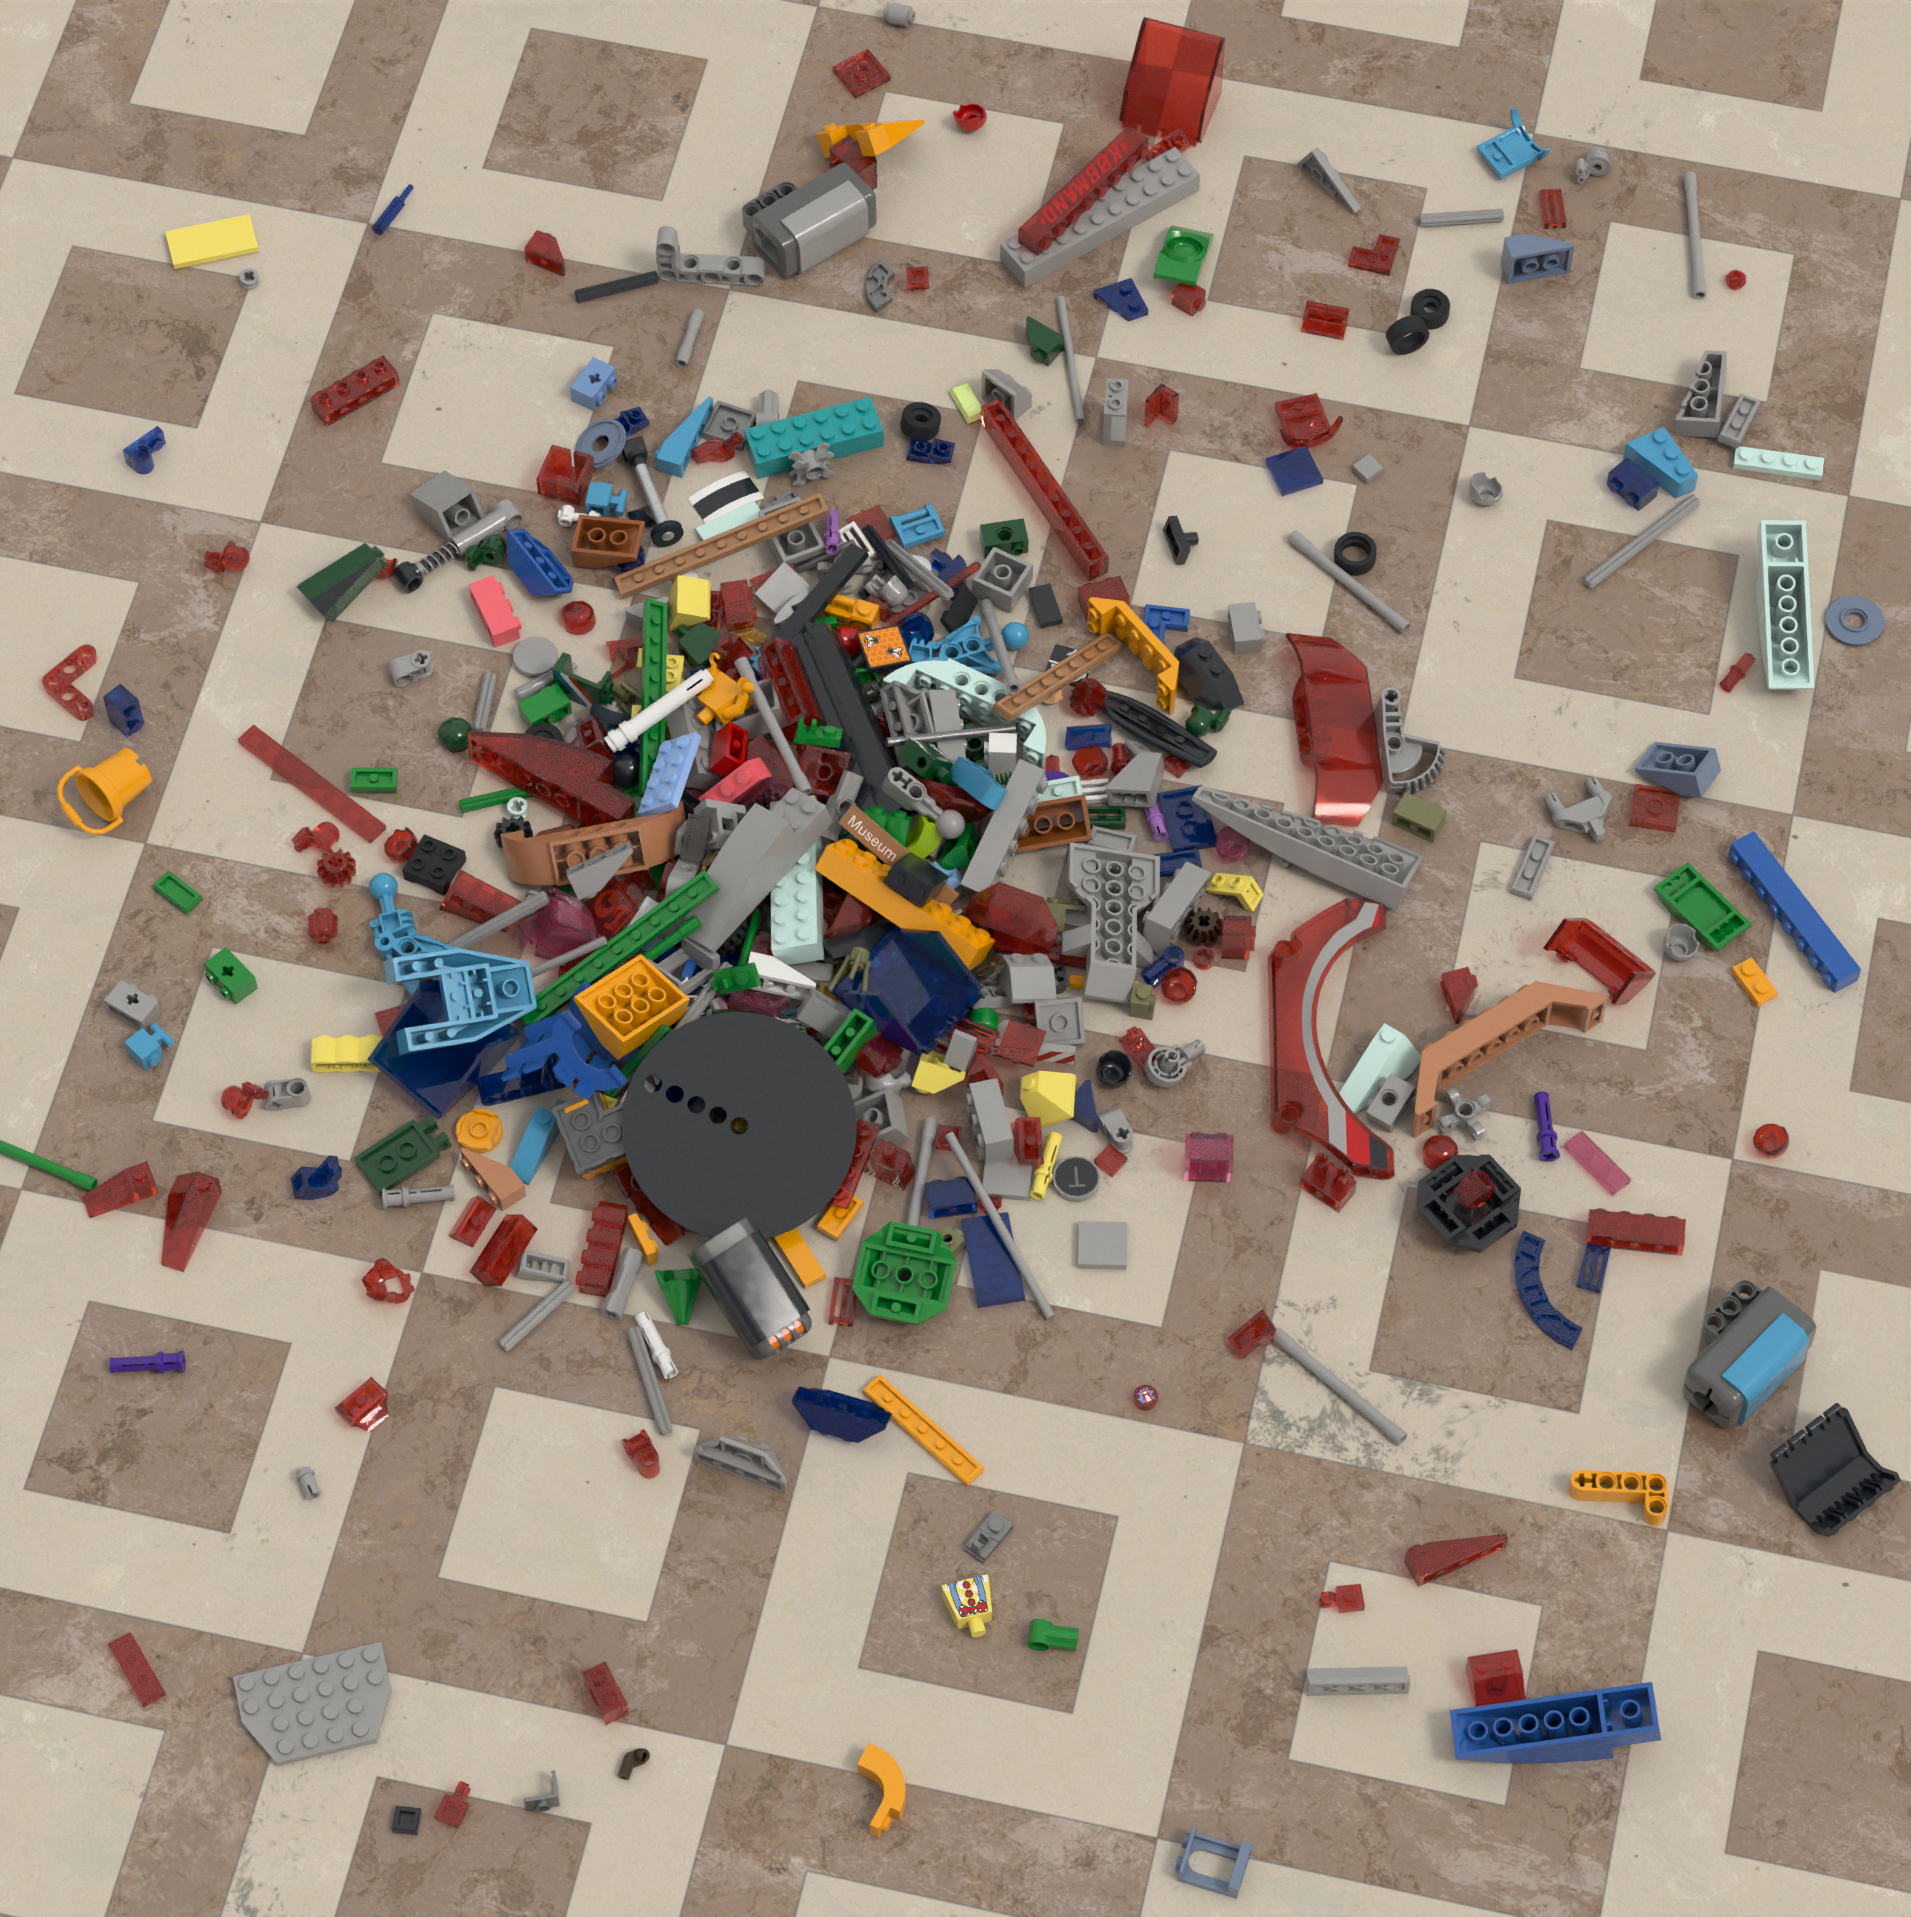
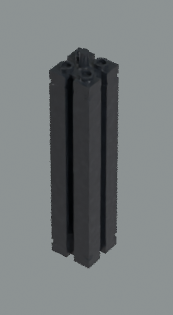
M810 621L803 623L806 635L804 633L795 634L786 644L792 653L791 656L821 726H834L843 729L840 748L831 747L842 774L844 770L864 777L854 801L856 806L863 812L866 808L876 805L883 807L884 811L893 813V810L905 811L908 816H916L918 814L917 811L905 809L882 789V782L888 772L898 766L890 748L885 745V736L849 653L843 644L841 635L833 630L826 621L816 623L813 626Z

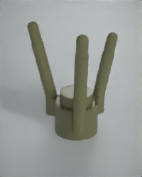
M625 680L619 682L614 688L613 694L617 697L615 702H617L622 710L631 714L625 703H632L636 697L641 699V692Z
M853 947L851 954L846 955L845 961L828 987V991L833 990L848 965L851 968L850 980H853L856 971L864 969L861 1007L864 1008L866 1006L868 975L871 962L868 961L870 952L862 947Z

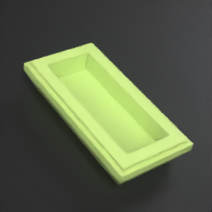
M969 383L949 390L952 399L967 424L987 417L985 410Z

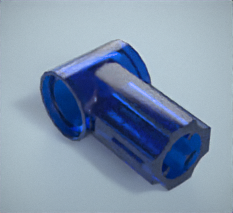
M1176 945L1167 947L1160 958L1141 972L1145 983L1152 985V988L1155 989L1171 975L1182 972L1184 969L1183 949ZM1177 958L1178 961L1172 962L1169 959Z

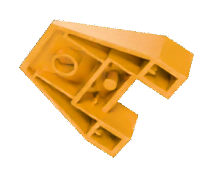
M924 119L884 122L872 121L847 125L831 123L824 126V130L816 135L824 158L839 157L860 146L863 156H877L895 146L925 124Z

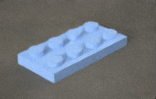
M697 732L664 741L660 745L637 813L641 817L664 813L678 808L701 740V736Z

